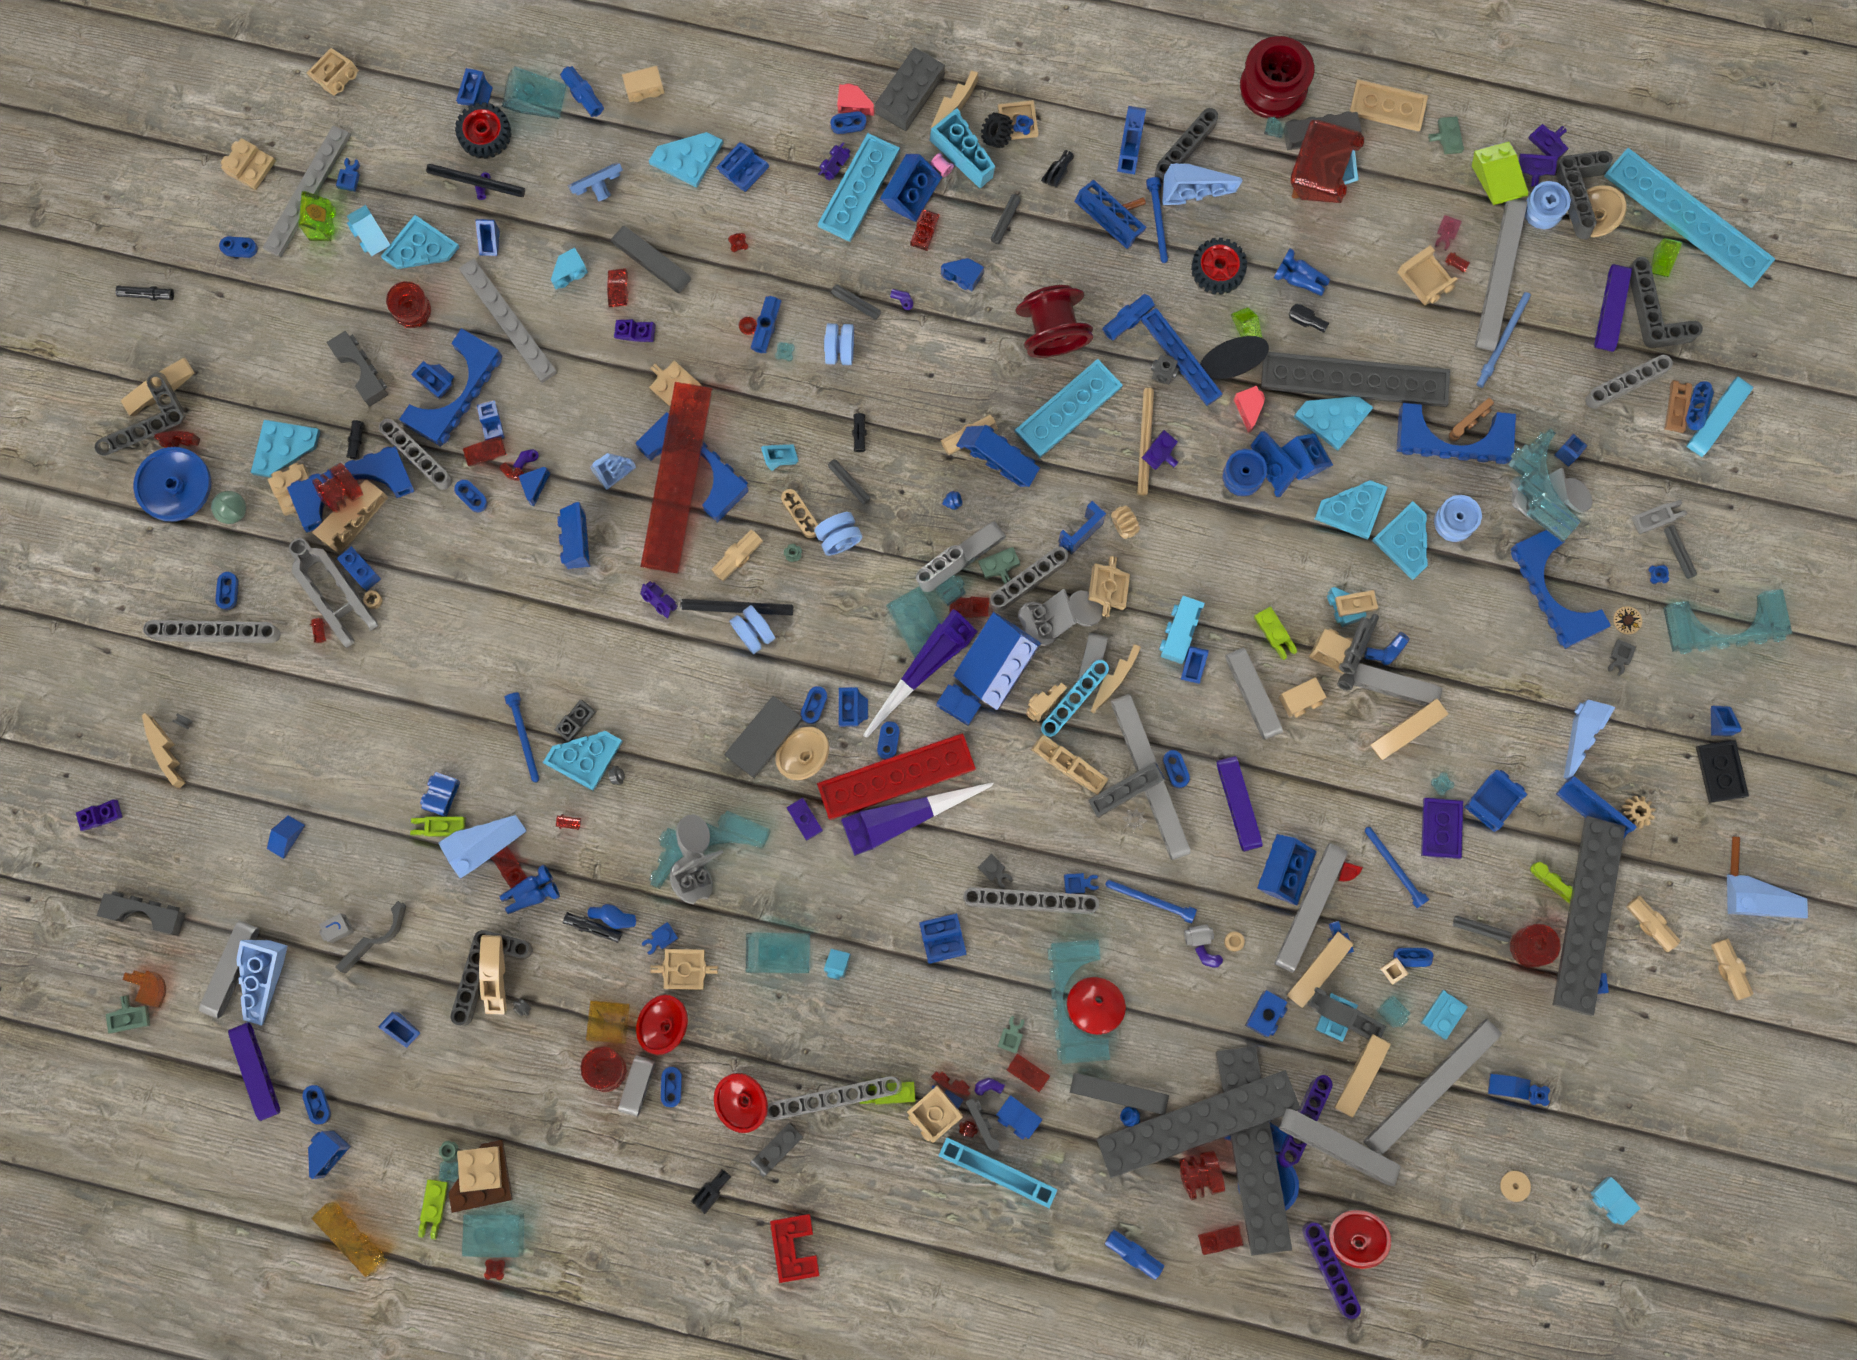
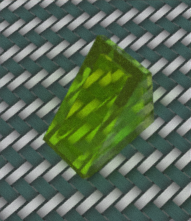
M1663 238L1654 249L1651 264L1653 274L1669 277L1682 242Z
M1249 307L1231 314L1241 337L1257 336L1263 338L1259 317Z

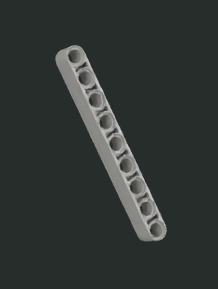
M1510 200L1506 202L1475 342V347L1494 351L1497 346L1527 207L1526 200Z
M1126 694L1112 699L1113 711L1138 772L1156 762L1131 695ZM1162 781L1144 792L1171 860H1175L1189 855L1191 852L1166 785Z
M1488 1019L1481 1022L1363 1142L1372 1151L1380 1155L1384 1154L1489 1049L1502 1033Z

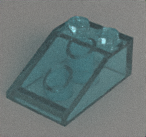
M514 66L508 74L502 107L522 114L559 119L566 85Z
M920 587L913 589L886 605L888 614L914 658H916L939 624Z
M746 933V973H809V933Z
M524 1214L463 1215L462 1257L523 1256Z

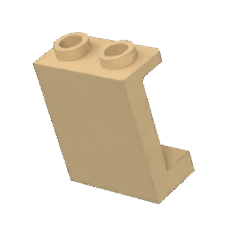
M1431 245L1402 264L1397 272L1424 306L1430 302L1433 304L1441 298L1440 295L1444 292L1446 294L1451 292L1458 280L1456 276L1451 278L1433 256L1435 250Z

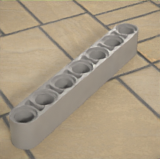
M150 620L143 626L144 634L155 641L275 643L281 635L279 629L268 622ZM158 627V631L152 634L153 629ZM177 627L176 633L171 635V631ZM196 628V632L190 635L191 630ZM215 628V632L209 635L210 630ZM234 628V633L228 636L229 630ZM253 629V633L247 636L248 630ZM272 629L271 635L266 636V632Z
M1331 843L1327 845L1278 953L1275 965L1291 973L1295 971L1348 851Z
M973 887L968 888L963 896L967 906L1074 914H1093L1099 908V900L1095 896L1084 894ZM968 893H976L978 896L977 901L969 902L967 900ZM988 894H995L997 901L993 904L989 903L986 900ZM1008 895H1014L1017 898V902L1014 905L1006 902ZM1028 896L1035 897L1036 904L1034 906L1027 905L1025 899ZM1048 897L1054 898L1056 905L1048 907L1045 904V899ZM1069 898L1073 899L1075 901V907L1071 909L1067 908L1065 905V900ZM1092 900L1095 903V908L1088 910L1085 907V901Z
M889 1076L771 1102L768 1104L767 1118L770 1120H782L896 1095L902 1089V1082L897 1077ZM890 1080H894L897 1084L894 1091H890L887 1087ZM871 1084L877 1087V1093L873 1096L868 1092ZM853 1088L858 1092V1096L854 1100L849 1097V1091ZM832 1093L838 1095L836 1104H832L829 1100ZM813 1097H816L819 1101L816 1108H812L810 1105V1100ZM794 1101L799 1103V1110L796 1113L791 1110V1104ZM775 1105L780 1109L777 1117L772 1115V1108Z
M1286 1109L1279 1128L1281 1131L1381 1183L1395 1186L1401 1169L1399 1164L1295 1110Z

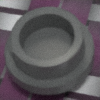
M618 766L612 767L608 772L611 783L613 785L623 784L625 779L623 769Z
M519 999L513 1002V1010L519 1016L529 1015L531 1007L525 1001Z

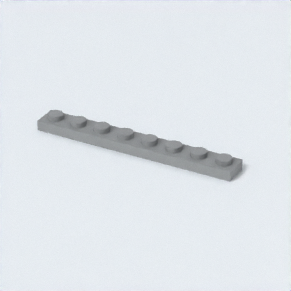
M334 125L332 126L263 246L265 251L280 258L282 257L307 213L306 208L313 203L314 196H317L351 136L349 132Z
M473 258L459 268L460 272L540 382L543 383L557 374L552 364L476 260Z

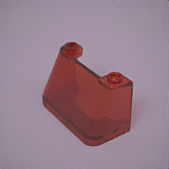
M1312 120L1310 122L1291 174V185L1301 200L1342 202L1343 197L1347 193V186L1342 178L1352 150L1359 151L1364 145V136L1361 132L1322 120Z

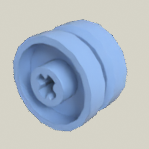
M1541 182L1535 186L1526 200L1527 207L1524 217L1535 228H1553L1560 222L1570 207L1571 199L1569 192L1558 182Z
M827 323L826 335L824 337L825 363L835 365L838 361V353H840L842 365H852L854 324H843L841 335H839V326L834 323Z
M1452 496L1435 513V529L1445 540L1452 542L1463 541L1469 538L1481 524V508L1469 496Z
M851 512L836 514L821 522L814 529L818 540L823 541L821 546L825 555L831 556L846 551L859 543L863 538L859 528L854 527L855 519Z
M750 605L743 610L747 623L738 615L729 620V622L752 654H755L762 649L757 637L765 644H769L776 638L765 619Z

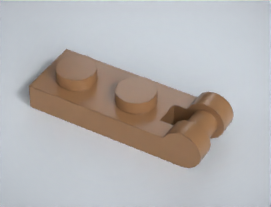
M1672 380L1664 430L1679 433L1686 431V416L1690 405L1692 384H1681L1679 381Z
M1490 398L1484 401L1449 433V439L1454 442L1458 441L1467 427L1469 430L1478 423L1477 419L1479 417L1485 418L1492 411L1490 408L1494 402Z

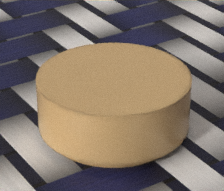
M1230 932L1224 939L1225 947L1232 952L1241 950L1245 943L1243 935L1239 932Z

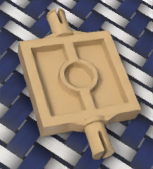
M673 361L664 370L658 367L657 364L651 367L650 370L657 375V379L649 388L671 409L678 413L683 406L688 404L696 411L698 407H701V404L694 397L702 385L676 361Z
M1114 556L1109 557L1108 566L1097 563L1092 566L1088 600L1103 605V617L1110 616L1111 607L1124 610L1127 603L1130 574L1116 568L1117 557L1114 558Z
M665 949L663 964L650 966V973H662L664 978L663 989L704 990L706 974H718V970H711L718 969V966H706L705 950Z

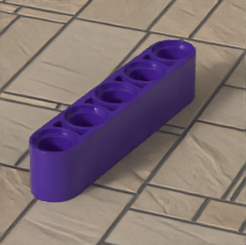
M1612 264L1609 269L1594 348L1614 352L1616 349L1632 268Z
M1233 756L1217 760L1218 773L1242 851L1245 852L1262 847L1261 835L1237 757Z
M247 1022L229 1029L228 1035L257 1119L262 1121L279 1114L280 1106L252 1025Z
M1320 1075L1312 1080L1300 1105L1301 1110H1298L1299 1113L1318 1121L1333 1086L1332 1080L1328 1076ZM1318 1081L1325 1085V1090H1321L1318 1087ZM1310 1099L1316 1101L1317 1108H1313L1310 1105ZM1287 1134L1277 1157L1279 1164L1285 1168L1297 1164L1307 1144L1302 1141L1298 1144L1294 1141L1293 1136ZM1286 1152H1288V1153H1290V1154L1292 1155V1157H1293V1161H1292V1162H1289V1161L1286 1160V1158H1285V1153H1286Z
M1307 1222L1302 1229L1303 1236L1340 1313L1349 1319L1357 1318L1361 1313V1307L1336 1255L1332 1251L1324 1229L1318 1223ZM1312 1226H1315L1318 1230L1315 1237H1310L1308 1233ZM1321 1245H1324L1327 1249L1324 1256H1319L1318 1248ZM1333 1264L1336 1272L1330 1276L1327 1273V1267ZM1339 1284H1343L1345 1291L1343 1294L1338 1295L1336 1287ZM1348 1303L1354 1305V1311L1350 1314H1347L1345 1311Z

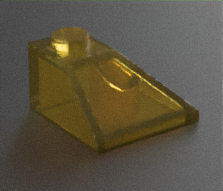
M590 1001L586 1041L626 1044L630 1004Z

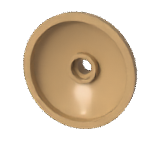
M1595 186L1587 189L1586 191L1597 222L1591 237L1606 235L1622 223L1627 211L1626 200L1619 190L1611 186Z
M802 727L794 730L776 753V765L780 773L791 780H803L816 774L823 767L829 755V741L826 735L814 727Z

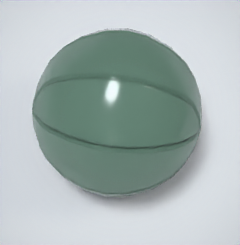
M223 491L214 497L211 510L218 521L225 524H234L244 517L246 503L240 494L233 491Z

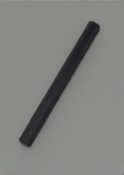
M427 164L426 172L428 174L517 197L525 196L524 187L434 164Z
M681 599L680 603L682 610L743 613L744 609L752 605L759 614L792 616L794 612L792 604Z

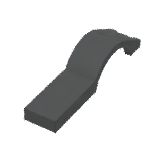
M397 901L391 908L393 924L390 930L378 939L363 937L336 965V968L341 973H347L374 944L387 943L395 938L401 929L406 905L403 902Z
M1315 987L1314 996L1311 1002L1308 1003V1006L1318 1014L1350 1029L1367 1040L1370 1039L1372 1034L1380 1038L1382 1037L1386 1028L1385 1025L1357 1009L1336 1001L1328 996L1325 991Z

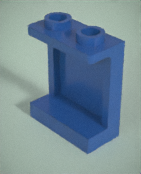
M1091 501L1087 505L1084 516L1088 521L1073 536L1068 535L1062 530L1058 540L1060 543L1059 547L1065 548L1072 555L1103 525L1106 513Z
M1496 769L1483 782L1465 804L1464 808L1495 832L1504 825L1503 822L1528 794L1523 786L1512 782L1507 773Z

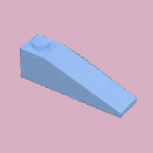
M1170 164L1164 175L1162 202L1163 205L1186 204V200L1196 198V201H1199L1207 195L1217 197L1235 193L1243 180L1237 176L1191 164Z
M609 453L597 459L590 467L593 474L606 490L636 468L632 459Z
M1592 700L1580 702L1574 711L1576 715L1573 719L1564 772L1565 779L1574 776L1586 756L1584 751L1596 741L1594 735L1600 729L1603 730L1615 707Z
M513 815L483 825L473 826L469 829L455 831L438 842L449 864L461 879L527 830L518 817Z
M1727 875L1728 914L1808 918L1807 898L1750 876Z
M270 940L240 941L236 961L240 970V977L238 979L242 988L241 1006L244 1021L261 1026L264 1024L284 964L287 945Z

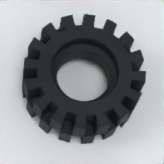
M997 112L989 114L988 118L984 120L986 123L982 124L984 129H981V133H983L981 138L984 139L983 142L986 145L1004 148V145L1009 144L1008 140L1011 141L1012 139L1010 135L1014 132L1011 131L1014 128V125H1012L1013 121L1009 116Z

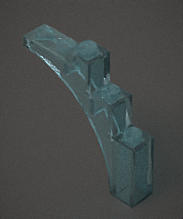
M1549 429L1545 434L1542 432L1536 438V444L1532 442L1530 446L1525 444L1521 449L1517 448L1510 456L1513 459L1508 465L1522 475V478L1519 480L1521 485L1517 490L1532 500L1528 505L1531 508L1526 514L1560 541L1564 542L1581 521L1560 500L1548 476L1546 464L1547 450L1550 441L1556 434L1552 429Z
M726 811L725 815L722 814L718 821L719 828L706 823L710 832L708 847L716 844L740 843L763 849L771 832L770 829L729 811ZM670 828L663 831L659 838L660 846L666 849V851L660 854L658 858V863L660 864L657 870H653L649 879L651 881L650 885L658 889L661 888L665 879L670 874L674 863L684 857L677 843L676 831Z

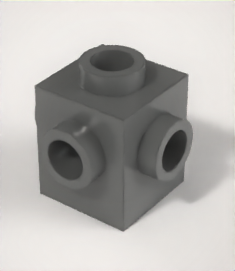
M1160 355L1159 359L1153 362L1151 368L1154 371L1152 379L1169 385L1171 379H1175L1179 368L1176 367L1178 361L1172 356Z

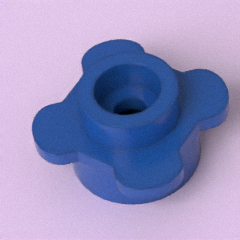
M1018 115L1013 130L1028 135L1034 121L1028 116Z
M1667 566L1649 567L1648 571L1651 573L1650 582L1652 584L1657 582L1667 583L1669 581Z
M1532 1085L1530 1087L1529 1102L1532 1105L1542 1104L1547 1106L1550 1102L1548 1100L1550 1089L1547 1086L1537 1087Z

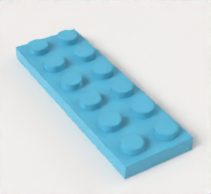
M867 133L820 218L818 227L851 242L896 160L900 148Z
M1097 359L1017 427L1015 433L1041 458L1116 394L1123 385Z

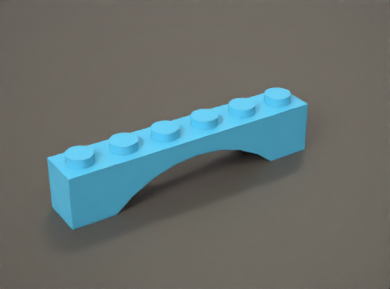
M946 1137L938 1155L1047 1208H1050L1058 1190Z

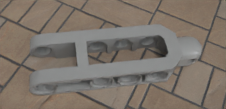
M297 538L290 543L289 551L295 558L292 573L346 648L355 643V641L340 621V618L354 609L358 616L367 624L370 631L379 626L333 559L324 549L312 548L303 538ZM317 562H323L326 566V571L332 575L336 585L347 596L348 603L335 612L307 574L308 568Z

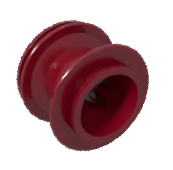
M1286 36L1268 37L1255 44L1247 55L1245 69L1240 79L1241 96L1249 110L1267 119H1281L1293 114L1304 103L1308 87L1314 77L1315 65L1309 50L1299 41Z
M1069 285L1044 287L1028 294L1023 299V302L1016 307L1015 312L1017 315L1032 318L1035 334L1024 343V348L1027 349L1030 357L1048 358L1067 354L1086 346L1093 340V327L1087 323H1077L1073 306L1078 304L1085 296L1082 290L1072 288Z

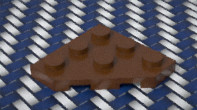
M503 1140L484 1143L479 1147L499 1146L502 1187L460 1192L458 1178L449 1191L451 1213L513 1200Z

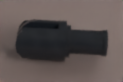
M1065 150L1060 159L1050 165L1041 179L1042 183H1048V185L1058 188L1068 173L1067 166L1074 158L1073 153Z
M1300 304L1293 305L1289 312V318L1293 322L1305 328L1311 326L1322 333H1325L1330 323L1315 316V311Z
M721 1169L711 1183L706 1182L691 1199V1202L698 1209H701L702 1213L706 1214L721 1196L720 1190L731 1176Z

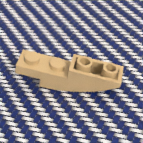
M481 936L479 980L481 1000H484L485 1014H505L507 1011L503 979L505 963L502 936Z

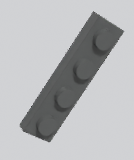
M1154 762L1088 801L1096 816L1101 817L1164 781L1165 778L1157 763Z

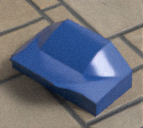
M465 69L456 100L458 104L475 107V103L482 105V102H486L488 105L493 87L487 82L483 71Z
M424 361L411 374L415 380L438 399H441L450 389L452 379L454 378L440 364L429 365Z
M858 687L839 688V727L859 726L861 722L868 719V698L859 692Z

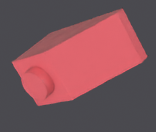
M839 84L838 113L859 111L864 115L874 116L873 102L858 86Z
M1257 386L1236 393L1234 398L1248 433L1252 432L1265 401L1263 392L1259 391Z

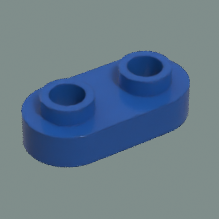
M856 111L837 114L832 117L830 124L834 133L845 134L862 131L866 127L867 121L866 116L862 112Z
M227 236L221 239L219 243L220 250L226 256L251 258L258 251L257 244L250 238Z
M460 480L456 483L454 487L456 495L472 511L482 512L486 509L488 504L486 497L470 481ZM465 488H468L467 493H463ZM477 501H481L479 506H475Z
M223 572L217 579L215 601L217 606L223 610H231L237 603L239 581L231 572ZM232 580V583L227 586V582ZM230 598V602L225 604V600Z
M816 686L809 690L801 710V717L805 723L815 724L820 719L827 701V693L824 688ZM820 694L821 699L815 700V695ZM813 712L814 717L809 718L807 714Z
M885 722L880 729L877 752L880 758L884 760L895 757L900 730L894 722ZM892 728L894 731L892 734H888L886 730ZM886 746L890 747V751L888 753H885L883 751L884 747Z
M1168 751L1163 757V765L1170 783L1175 788H1184L1189 783L1190 776L1183 757L1178 751ZM1174 758L1176 760V763L1171 764L1169 762V759ZM1176 776H1181L1183 781L1177 782Z
M1399 948L1394 951L1393 959L1397 957L1404 968L1427 967L1433 963L1434 955L1432 951L1426 948Z
M668 1067L661 1075V1102L666 1107H676L682 1098V1073L676 1067ZM671 1073H674L676 1076L674 1081L669 1080ZM671 1093L675 1095V1099L673 1101H670L668 1099V1096Z
M317 1085L308 1086L303 1091L302 1097L309 1119L317 1125L325 1124L331 1117V1111L324 1090ZM313 1092L318 1094L316 1099L312 1098ZM321 1110L324 1112V1116L322 1118L318 1116V1113Z

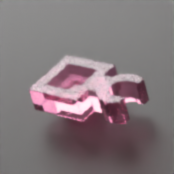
M1444 215L1437 232L1441 237L1436 240L1435 247H1438L1440 242H1444L1446 245L1444 250L1446 251L1450 246L1449 238L1455 239L1462 221Z

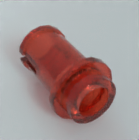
M1450 252L1444 261L1447 263V266L1451 265L1463 273L1470 264L1469 261L1457 256L1455 252Z
M322 618L312 619L309 625L312 627L314 643L326 642L325 622H323Z
M561 814V816L557 815L556 827H559V829L580 830L581 818L567 817L564 814Z

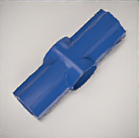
M573 66L564 68L560 76L570 88V92L575 100L583 105L591 117L599 116L604 107L594 95V91L589 83L581 78Z
M1144 293L1131 305L1124 306L1117 313L1116 317L1103 327L1102 330L1105 335L1113 341L1127 329L1130 330L1136 326L1141 317L1155 307L1152 298Z
M765 297L761 314L757 319V327L751 344V349L757 353L767 352L771 336L775 331V322L781 306V300L776 297ZM765 322L770 323L768 327L762 326Z
M1114 1229L1107 1237L1104 1244L1122 1256L1123 1260L1134 1268H1139L1154 1280L1159 1277L1165 1265L1149 1255L1145 1249L1135 1242L1129 1241Z

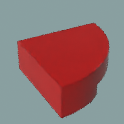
M1344 862L1338 881L1347 882L1353 880L1361 873L1363 867Z

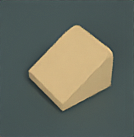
M1397 957L1380 968L1392 985L1409 974Z

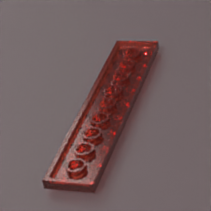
M675 382L641 568L679 574L712 398V388Z

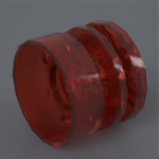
M403 281L396 283L387 293L386 304L388 310L400 325L405 328H417L428 321L431 315V305L419 285Z
M341 462L329 469L331 479L322 473L320 477L323 483L318 478L312 480L316 493L334 513L340 511L337 502L341 507H347L344 497L354 502L363 496L357 481Z
M1533 924L1517 930L1510 942V951L1513 958L1525 967H1540L1550 964L1558 957L1561 950L1560 939L1557 933L1551 927L1544 924ZM1535 942H1538V944L1541 945V948L1538 949V946L1535 945Z
M604 1046L596 1047L587 1052L580 1066L581 1076L585 1083L601 1092L613 1091L620 1087L627 1073L626 1063L623 1058L613 1049ZM603 1066L610 1068L607 1070V1075L600 1072L603 1070Z
M1214 1150L1200 1153V1163L1198 1164L1194 1156H1189L1190 1166L1186 1158L1179 1159L1181 1180L1190 1200L1197 1199L1196 1190L1199 1196L1204 1198V1187L1208 1188L1211 1195L1225 1192L1222 1171Z

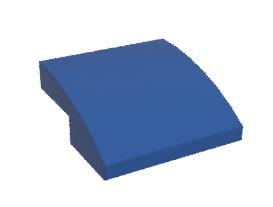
M739 142L716 168L734 185L746 192L769 168V165L766 161L755 155L751 148Z
M957 913L919 922L928 964L967 955Z

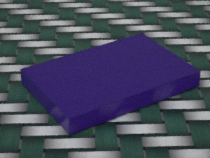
M1423 798L1421 856L1462 859L1463 801Z

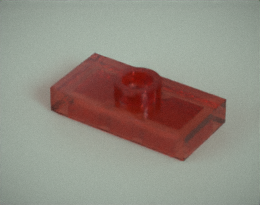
M1018 1053L1006 1069L1039 1093L1050 1075Z

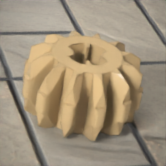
M1125 505L1112 512V522L1121 537L1124 539L1131 538L1139 532V523L1129 507Z
M1633 796L1632 800L1628 798L1625 800L1626 805L1620 807L1625 811L1621 814L1626 816L1638 829L1644 828V825L1649 826L1651 824L1650 820L1655 818L1651 813L1656 809L1650 808L1649 806L1652 802L1648 801L1645 803L1646 798L1643 796L1640 799L1638 796Z

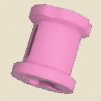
M938 153L930 163L933 168L935 167L941 173L943 178L948 176L954 168V164L947 162L941 153Z

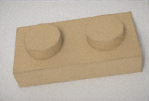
M1374 590L1335 598L1339 617L1378 609Z

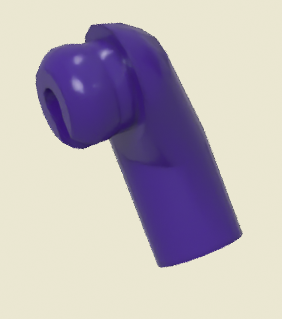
M483 172L481 174V177L491 179L489 173ZM475 186L477 199L484 200L486 198V188Z
M892 289L890 298L898 299L905 310L912 309L913 300L910 294Z
M534 449L522 451L513 467L521 471L525 463L536 461L539 453Z
M1204 945L1195 948L1203 965L1217 968L1223 963L1220 955L1208 954Z
M986 1078L975 1084L974 1091L980 1096L988 1090L1001 1094L1005 1085L992 1078Z

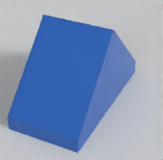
M476 219L479 256H498L500 229L495 220Z
M1573 434L1554 455L1569 467L1586 449L1587 445Z
M541 467L519 476L525 496L531 506H535L550 476V472L546 467Z
M1189 646L1181 680L1200 684L1209 650Z
M1711 706V736L1731 737L1741 732L1742 728L1731 707Z
M288 815L271 829L267 849L284 859L305 825Z
M392 1011L378 1026L406 1048L420 1034L399 1012Z
M1490 1074L1488 1094L1529 1100L1531 1080Z

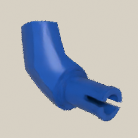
M1399 632L1383 650L1366 647L1364 659L1381 661L1383 665H1389L1399 656L1410 639L1403 632Z
M605 904L602 907H590L587 914L590 919H602L611 928H632L636 925L634 914L623 913L611 904Z

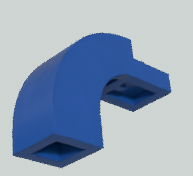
M1128 106L1117 172L1135 175L1146 114L1145 108Z

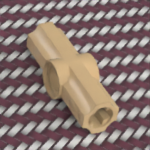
M989 415L973 424L965 425L962 430L942 439L941 443L945 452L951 455L960 450L956 444L966 427L988 425L994 429V432L997 431L998 427L994 418Z
M750 530L737 544L734 543L727 549L725 556L711 569L712 572L724 582L737 568H741L748 561L750 554L761 545L763 540L758 534Z
M1637 896L1628 903L1626 908L1640 922L1641 929L1648 936L1653 937L1666 952L1671 951L1680 943L1681 940L1666 925V919L1659 912L1654 911L1641 896Z
M1729 939L1711 944L1719 962L1718 969L1720 975L1728 982L1736 1001L1753 995L1754 993L1745 976V965L1740 958H1737Z

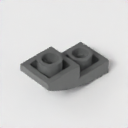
M579 700L571 712L563 717L554 730L570 742L589 722L596 711L583 700Z

